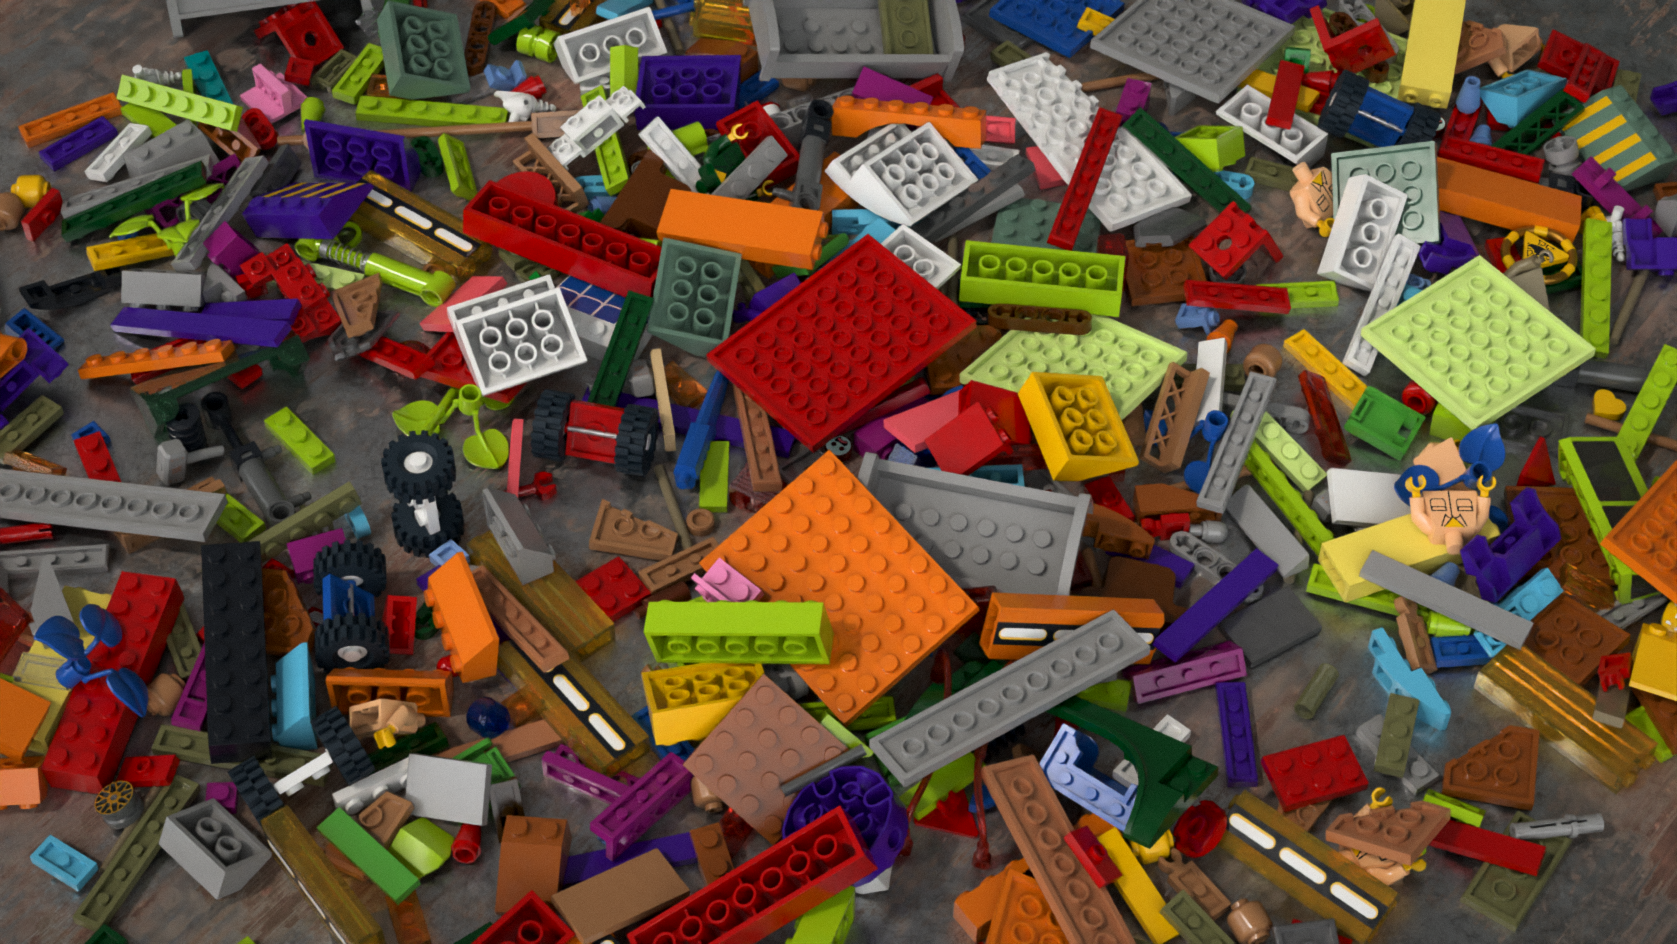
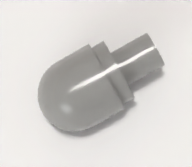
M1206 520L1202 521L1200 525L1190 524L1189 533L1193 536H1199V539L1205 543L1217 544L1227 538L1228 529L1220 521Z

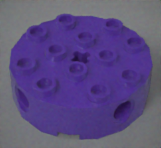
M841 766L829 771V776L822 778L817 783L812 782L800 791L788 808L782 828L783 839L841 805L854 819L878 867L877 870L851 885L856 888L871 882L894 864L895 858L903 848L909 825L906 806L879 773L864 766Z

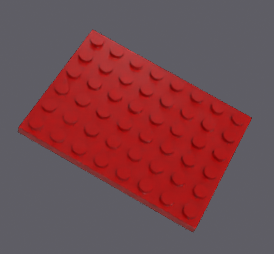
M867 234L707 353L706 357L712 366L811 452L815 453L977 327V324L973 317L872 236Z

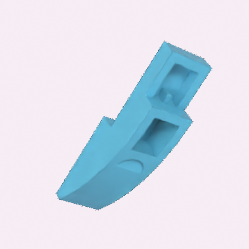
M868 209L832 210V235L840 233L859 235L867 225L872 224L878 218L895 230L902 224L887 220Z
M1544 568L1523 586L1512 590L1497 606L1530 621L1564 590L1550 570ZM1475 630L1474 636L1489 657L1495 656L1507 645L1480 631Z
M1383 627L1373 630L1368 648L1375 658L1372 674L1389 695L1394 693L1420 700L1416 718L1440 731L1446 730L1451 716V709L1448 702L1442 700L1438 694L1432 678L1427 677L1422 668L1411 671L1409 662L1402 658L1397 650L1394 639L1391 636L1388 637Z

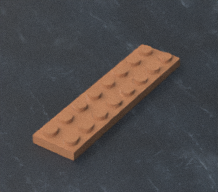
M1034 754L984 766L979 774L1069 944H1136L1106 887L1104 886L1100 889L1097 887L1065 842L1064 837L1069 832L1074 831V828Z

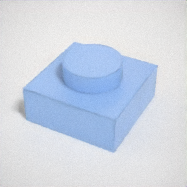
M452 539L429 554L430 562L435 566H442L458 552L464 553L467 563L470 562V557Z

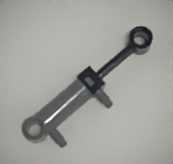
M211 392L202 398L201 407L206 425L213 430L222 429L234 449L229 451L233 470L240 482L243 481L268 521L270 528L295 514L296 507L311 500L310 492L300 493L286 499L264 461L282 453L283 450L280 445L271 446L260 451L255 441L244 445L231 425L232 413L227 396L221 392Z

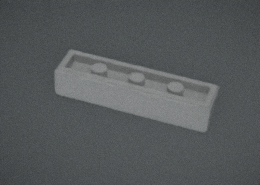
M1249 484L1241 487L1230 497L1225 510L1257 548L1279 565L1277 571L1284 579L1308 569V552Z

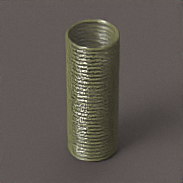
M1322 663L1318 667L1294 705V710L1300 717L1305 719L1313 718L1339 677V672L1334 666Z

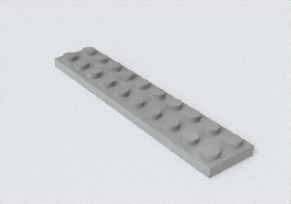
M0 469V518L206 542L228 503L226 495L220 493Z
M1113 609L869 739V747L905 788L1150 654V646Z

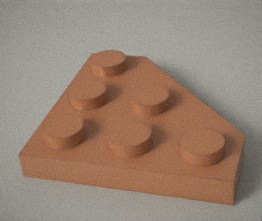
M1470 20L1467 22L1463 21L1454 75L1507 54L1506 40L1503 32L1494 27L1493 29L1485 28L1483 24Z
M1426 801L1411 802L1410 808L1395 810L1393 806L1370 809L1369 815L1353 817L1352 813L1341 814L1326 829V841L1411 866L1450 820L1451 809Z

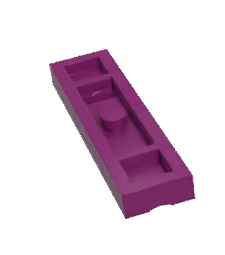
M1590 156L1572 173L1581 185L1611 215L1615 206H1622L1624 208L1621 218L1622 223L1625 218H1651L1653 239L1663 232L1650 216L1653 213L1652 209L1647 204L1641 207L1613 179L1617 174L1610 167L1605 170Z
M205 642L171 718V725L195 731L202 730L207 718ZM191 697H192V698H196V699L203 700L204 702L198 701V700H195V699H191Z

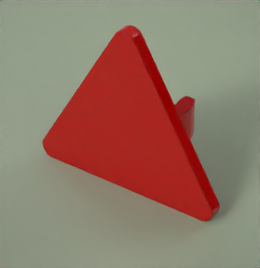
M964 789L956 794L950 790L945 802L939 800L936 804L937 808L919 821L914 817V824L917 826L976 839L979 834L972 812H968L969 803Z

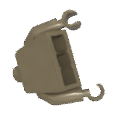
M1546 249L1542 250L1539 256L1533 255L1515 262L1503 274L1550 311L1542 267L1539 268L1541 263L1544 262V253L1548 254L1550 258L1549 263H1552L1554 260L1553 253Z

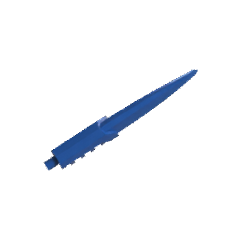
M718 370L707 391L696 422H691L673 471L675 483L679 489H692L695 487L696 479L699 480L700 472L703 469L707 451L710 449L711 440L715 439L717 433L715 426L729 380Z

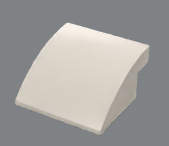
M930 122L912 133L905 124H890L834 159L825 170L827 175L860 205L887 220L910 227L978 181L976 176Z
M550 274L447 307V315L459 347L477 387L480 388L482 396L587 363L560 287H554Z

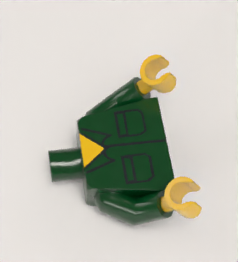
M743 124L734 125L730 134L727 135L725 133L708 146L703 157L704 164L698 168L701 179L696 182V189L699 193H709L711 195L746 159L738 143H732L733 140L744 139L748 135V132H745L742 136L736 134V129ZM765 181L761 188L755 189L745 200L757 201L763 195L765 197L774 196L765 190V186L774 183V181Z

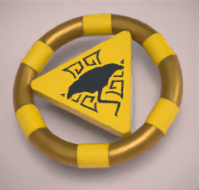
M1538 225L1524 226L1511 231L1502 242L1501 258L1507 269L1515 263L1510 253L1511 246L1523 236V259L1533 255L1539 256L1542 250L1547 249L1553 253L1554 260L1552 263H1549L1550 258L1548 254L1544 253V262L1541 263L1539 268L1567 262L1559 273L1543 275L1545 285L1557 284L1568 279L1576 269L1578 257L1575 247L1566 236L1554 229ZM1538 236L1548 237L1556 241L1561 245L1564 251L1558 249L1557 247L1546 242Z

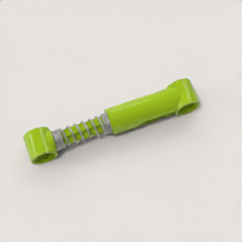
M299 239L295 244L297 254L307 261L314 262L317 258L330 259L332 262L342 263L343 266H349L351 269L361 270L362 273H365L366 277L380 273L384 284L417 295L426 304L434 308L442 305L456 288L453 278L443 271L430 273L378 253L368 254L366 252L362 254L361 250L356 252L355 248L350 249L348 245L345 247L342 243L337 245V241L332 239Z

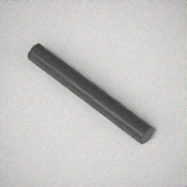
M862 744L780 787L785 797L812 782H816L829 775V771L846 766L867 755Z

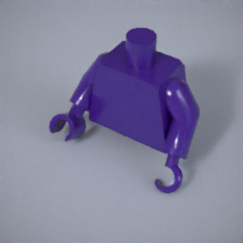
M794 272L757 292L748 305L749 308H746L743 302L737 305L738 311L733 310L732 313L733 321L736 323L752 321L802 282L799 281Z

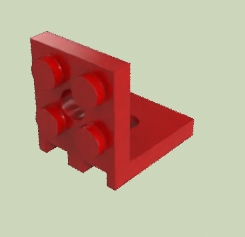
M316 1L285 5L277 12L259 21L260 27L254 30L258 39L276 31L291 57L315 61L314 67L344 48ZM306 33L314 36V46H310L305 42Z
M1317 5L1310 9L1323 50L1328 54L1333 68L1337 70V73L1341 74L1345 69L1352 73H1358L1396 55L1378 18L1336 36L1320 6ZM1368 45L1364 49H1359L1361 46Z
M1234 201L1188 245L1196 255L1225 281L1258 248L1276 264L1284 257L1266 229H1262ZM1226 239L1232 240V244L1228 249H1219L1222 241Z

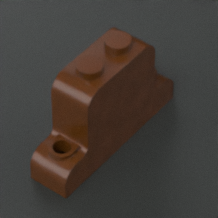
M649 149L600 223L627 234L633 233L641 238L659 240L657 229L670 189L691 192V189L688 185L667 176V168L663 166L664 160Z
M1115 556L1109 560L1102 579L1101 588L1089 586L1084 588L1080 595L1154 599L1164 613V625L1160 628L1159 635L1188 610L1185 607L1175 605L1173 602L1176 576L1170 568L1121 556Z

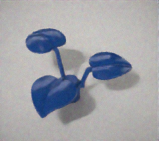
M1145 409L1143 416L1146 433L1154 412ZM1210 411L1206 415L1205 421L1200 420L1199 425L1191 432L1190 439L1202 429V435L1205 440L1210 442L1206 463L1203 461H1193L1186 466L1184 471L1185 483L1197 494H1200L1212 465L1215 443L1223 438L1229 424L1227 416L1221 411ZM1162 419L1158 427L1162 437L1167 435L1168 428L1165 420Z
M1498 424L1478 427L1461 440L1459 456L1465 463L1472 464L1463 475L1443 485H1439V477L1433 469L1425 465L1412 466L1405 470L1394 483V489L1398 497L1410 506L1409 497L1412 496V492L1406 489L1405 482L1411 476L1415 487L1419 486L1418 476L1423 475L1425 477L1426 485L1420 490L1421 494L1422 491H1442L1459 482H1463L1469 489L1477 490V480L1482 475V485L1486 487L1484 484L1491 478L1492 472L1499 469L1505 460V447L1500 436ZM1491 505L1489 519L1498 526L1501 535L1508 528V518L1500 508Z
M88 604L81 609L79 618L83 628L89 634L95 636L93 642L86 649L83 646L84 641L79 638V629L69 619L57 615L50 617L41 624L33 639L46 644L56 653L68 659L55 673L58 682L62 686L70 689L81 680L84 684H87L90 680L107 676L106 682L112 693L141 718L146 715L148 689L144 681L135 672L123 667L118 672L110 668L89 675L91 662L86 656L97 646L100 640L108 647L113 648L122 639L121 626L110 612L95 604Z

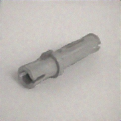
M1600 813L1581 816L1566 814L1564 818L1511 823L1509 832L1510 837L1524 841L1561 836L1576 838L1578 834L1603 832L1604 821Z

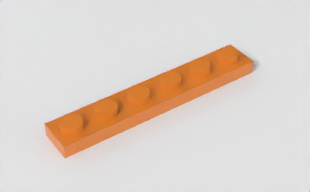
M213 339L204 344L189 342L181 347L165 345L157 350L142 348L133 353L118 351L110 356L95 354L86 358V362L78 369V373L81 379L224 362L235 351L232 340L221 341L220 339Z

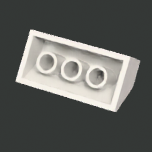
M650 7L558 36L554 42L561 65L574 84L610 73V47L620 45L637 47L638 63H641L642 56H662L667 54Z
M1246 85L1216 111V115L1234 126H1243L1245 133L1297 165L1306 162L1310 168L1325 154L1328 133L1294 113L1290 130L1265 124L1271 99L1249 85Z
M1366 174L1349 177L1317 274L1340 285L1372 291L1395 236L1408 195Z

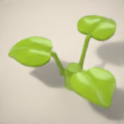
M204 184L198 189H191L182 194L180 199L185 201L186 221L176 226L161 230L152 221L154 219L153 215H140L121 223L110 234V240L114 236L135 233L144 227H152L157 232V237L163 239L168 249H172L176 257L184 244L188 242L192 232L201 223L199 219L191 220V203L207 197L218 188L224 189V184Z
M464 385L459 391V399L453 400L452 406L439 424H444L457 407L463 414L472 415L477 435L470 436L465 440L463 445L465 458L471 464L488 469L502 468L508 459V442L505 436L496 429H488L483 433L481 432L478 411L480 406L484 404L491 410L505 409L512 404L514 398L508 404L481 396L480 388L476 385ZM425 400L415 401L399 410L393 411L392 416L396 425L404 434L410 436L409 432L415 431L416 435H418L437 408V405ZM439 424L437 425V427H436L435 430L433 431L434 433H437V434L440 433V426H439Z

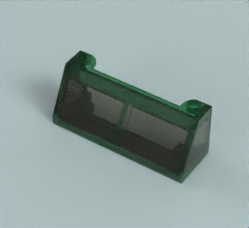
M290 330L278 347L233 343L235 351L224 362L177 367L131 387L130 391L153 438L155 439L167 433L166 422L173 420L179 411L176 399L267 360L273 372L284 370L289 373L291 379L303 374L310 361V357L299 335Z

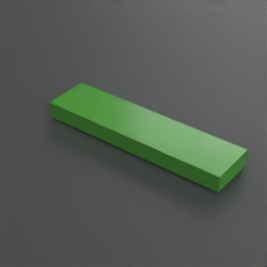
M340 807L316 827L324 838L397 905L421 885L415 875Z

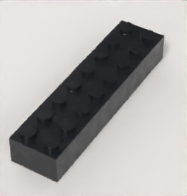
M260 541L201 545L211 764L244 762L252 756H255L256 760L272 759Z

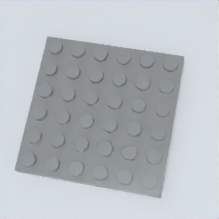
M1137 0L1091 39L1090 48L1219 104L1294 35L1295 26L1234 0Z

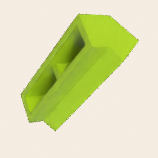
M628 45L610 47V97L623 86L636 95L638 48Z

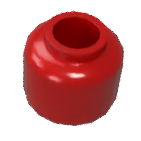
M1412 379L1402 392L1403 404L1422 415L1430 413L1438 403L1435 398Z

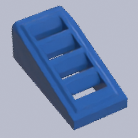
M23 308L5 323V333L9 336L19 337L29 328L32 331H36L35 333L38 336L43 335L42 340L45 343L48 340L53 341L49 344L53 350L64 343V339L26 308ZM25 325L28 326L24 331L21 329Z

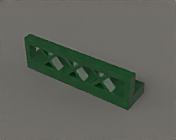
M1561 89L1491 146L1512 152L1518 149L1517 153L1530 155L1583 113L1585 107L1573 96ZM1569 104L1575 109L1571 113H1562L1568 108ZM1555 119V126H1553L1552 128H1543L1549 122ZM1534 134H1536L1535 142L1524 143Z

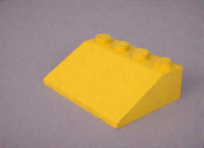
M1032 372L1019 390L1018 396L1053 481H1081L1135 467L1139 464L1137 455L1102 376Z
M1643 623L1632 653L1633 666L1628 686L1677 701V633L1669 631L1665 626L1658 623Z
M698 663L642 672V681L656 745L670 746L680 741L704 740L764 673L762 664Z

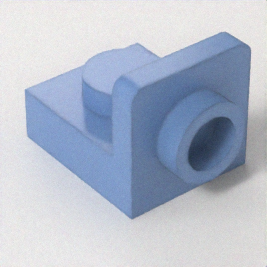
M515 60L510 69L488 64L484 69L489 87L509 92L526 80L527 77L523 64L519 60Z
M1183 303L1176 316L1175 323L1178 329L1203 326L1208 336L1219 326L1220 315L1215 308L1187 306L1186 303Z

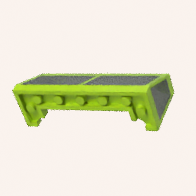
M1568 437L1561 439L1558 445V472L1563 482L1566 481L1568 485H1572L1610 568L1609 576L1618 585V590L1614 591L1616 600L1622 603L1621 605H1624L1634 600L1661 594L1654 586L1600 545L1605 536L1648 491L1635 463L1636 456L1632 446H1627L1623 437Z

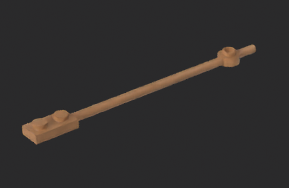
M580 110L531 113L532 121L373 131L401 135L407 139L419 136L440 137L443 133L457 136L532 131L537 138L561 137L565 133L560 127ZM306 132L304 135L277 136L278 147L289 144V146L305 145L309 150Z

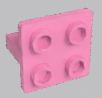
M262 64L252 68L256 86L240 95L241 100L250 109H260L271 124L299 109L301 103L308 98L293 83L284 81L285 76L282 73L275 75L273 71H268Z
M718 558L702 579L695 573L691 577L697 584L695 590L703 596L706 602H717L719 600L730 602L759 601L764 595L762 590L720 558Z

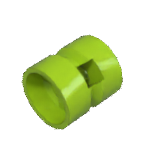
M535 25L529 30L525 27L518 34L517 51L552 63L558 56L554 42L558 36H561V33L547 28L543 31L542 26Z

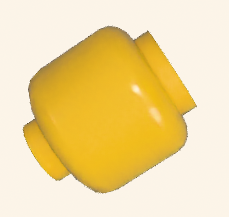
M20 175L17 178L16 184H12L11 193L16 194L21 199L24 208H33L51 189V183L46 181L42 175Z
M1170 829L1150 849L1131 840L1126 841L1134 856L1143 865L1158 862V858L1161 856L1167 859L1170 855V850L1174 848Z

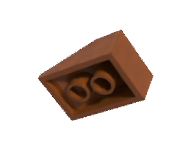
M507 815L500 850L495 903L496 915H504L531 890L557 915L558 911L551 903V896L562 891L572 842L567 819Z

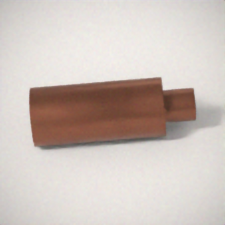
M682 581L642 600V606L635 608L634 611L637 618L641 619L647 615L649 602H659L661 600L687 602L692 600V596L688 586Z

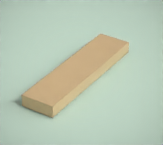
M661 348L652 349L650 352L651 367L664 446L667 452L676 451L675 431Z

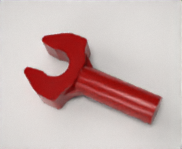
M535 473L534 481L531 484L519 486L518 498L532 494L538 495L542 500L553 497L557 493L556 484L542 486L553 482L552 473Z

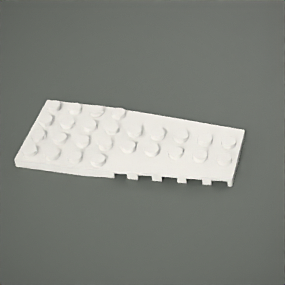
M1047 52L989 71L987 77L989 84L1069 186L1099 109V100L1093 95L1088 97L1082 92V84L1078 80L1072 82L1065 75L1066 69L1061 64L1055 66L1049 60L1050 54ZM1119 126L1088 208L1112 232L1172 207L1189 203L1192 194L1161 161L1130 135L1123 126Z

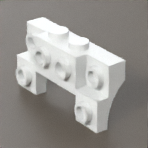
M625 86L615 91L606 101L599 95L594 100L588 102L582 110L570 117L560 127L565 134L556 139L547 149L568 171L567 165L579 155L583 158L623 127L624 123L622 120L627 123L629 121L627 116L639 106L642 109L646 106Z

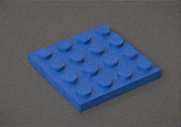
M1000 0L990 9L989 17L1071 58L1094 37L1093 31L1087 30L1085 32L1077 28L1078 22L1086 8L1089 7L1115 19L1124 11L1125 3L1120 0Z

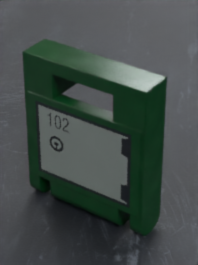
M533 0L516 10L488 35L489 42L492 45H497L525 27L528 30L536 25L534 21L540 15L543 17L550 12L548 8L555 0Z

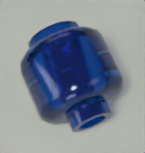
M482 697L474 701L469 707L466 723L473 732L482 738L494 739L508 729L510 713L504 705L493 698Z

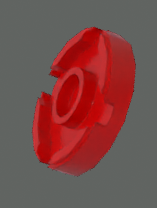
M1199 801L1200 805L1196 807L1191 805L1178 818L1173 831V836L1176 837L1174 846L1186 857L1198 858L1206 855L1215 848L1223 837L1227 825L1226 813L1213 801Z

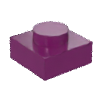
M234 782L207 783L205 801L214 798L230 814H237L239 791Z

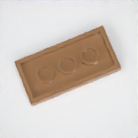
M656 848L552 895L551 903L569 928L575 933L581 944H589L686 899L690 895V889L659 849Z

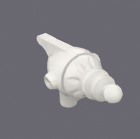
M135 65L132 69L135 74L134 78L160 85L167 84L168 86L170 82L175 83V79H182L181 72L173 74L172 71L170 73L164 71V73H161L158 69L142 68L140 65Z
M495 91L494 96L502 99L503 107L511 113L509 122L527 121L531 117V113L556 111L554 104L548 105V102L545 101L543 103V100L538 102L530 94L508 91Z
M1615 206L1611 216H1604L1607 222H1612L1613 256L1622 262L1625 260L1624 254L1626 253V246H1623V223L1621 222L1624 208L1622 206Z

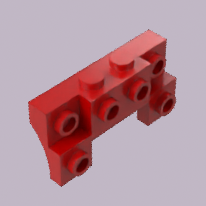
M288 243L266 256L261 252L239 265L254 289L274 280L285 299H298L302 306L293 325H290L292 329L287 334L295 347L311 339L331 335L342 324L339 315L327 299L330 297L327 288L323 283L317 284L314 279L317 276L310 264L304 265Z

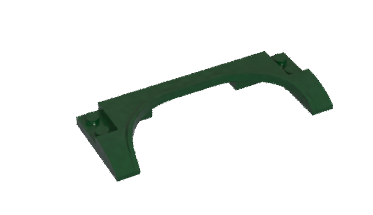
M969 658L942 685L933 682L911 708L904 721L1005 668L1006 665L994 660L984 665ZM1075 695L1045 711L1108 739L1124 752V760L1134 765L1138 776V788L1123 837L1148 849L1164 835L1218 777V766L1193 756L1192 746Z

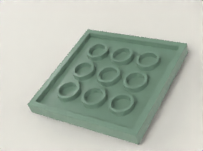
M1435 141L1331 153L1333 219L1336 218L1348 178L1366 174L1408 195L1395 236L1399 233L1420 246L1425 241L1441 244L1437 144Z
M1021 198L999 209L991 243L1065 250L1047 243L1062 202L1056 203L1042 199ZM1089 208L1072 251L1097 252L1102 222Z

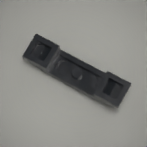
M123 265L94 271L48 286L45 280L19 287V292L31 309L54 310L72 307L96 299L121 285L122 271L127 270V268Z

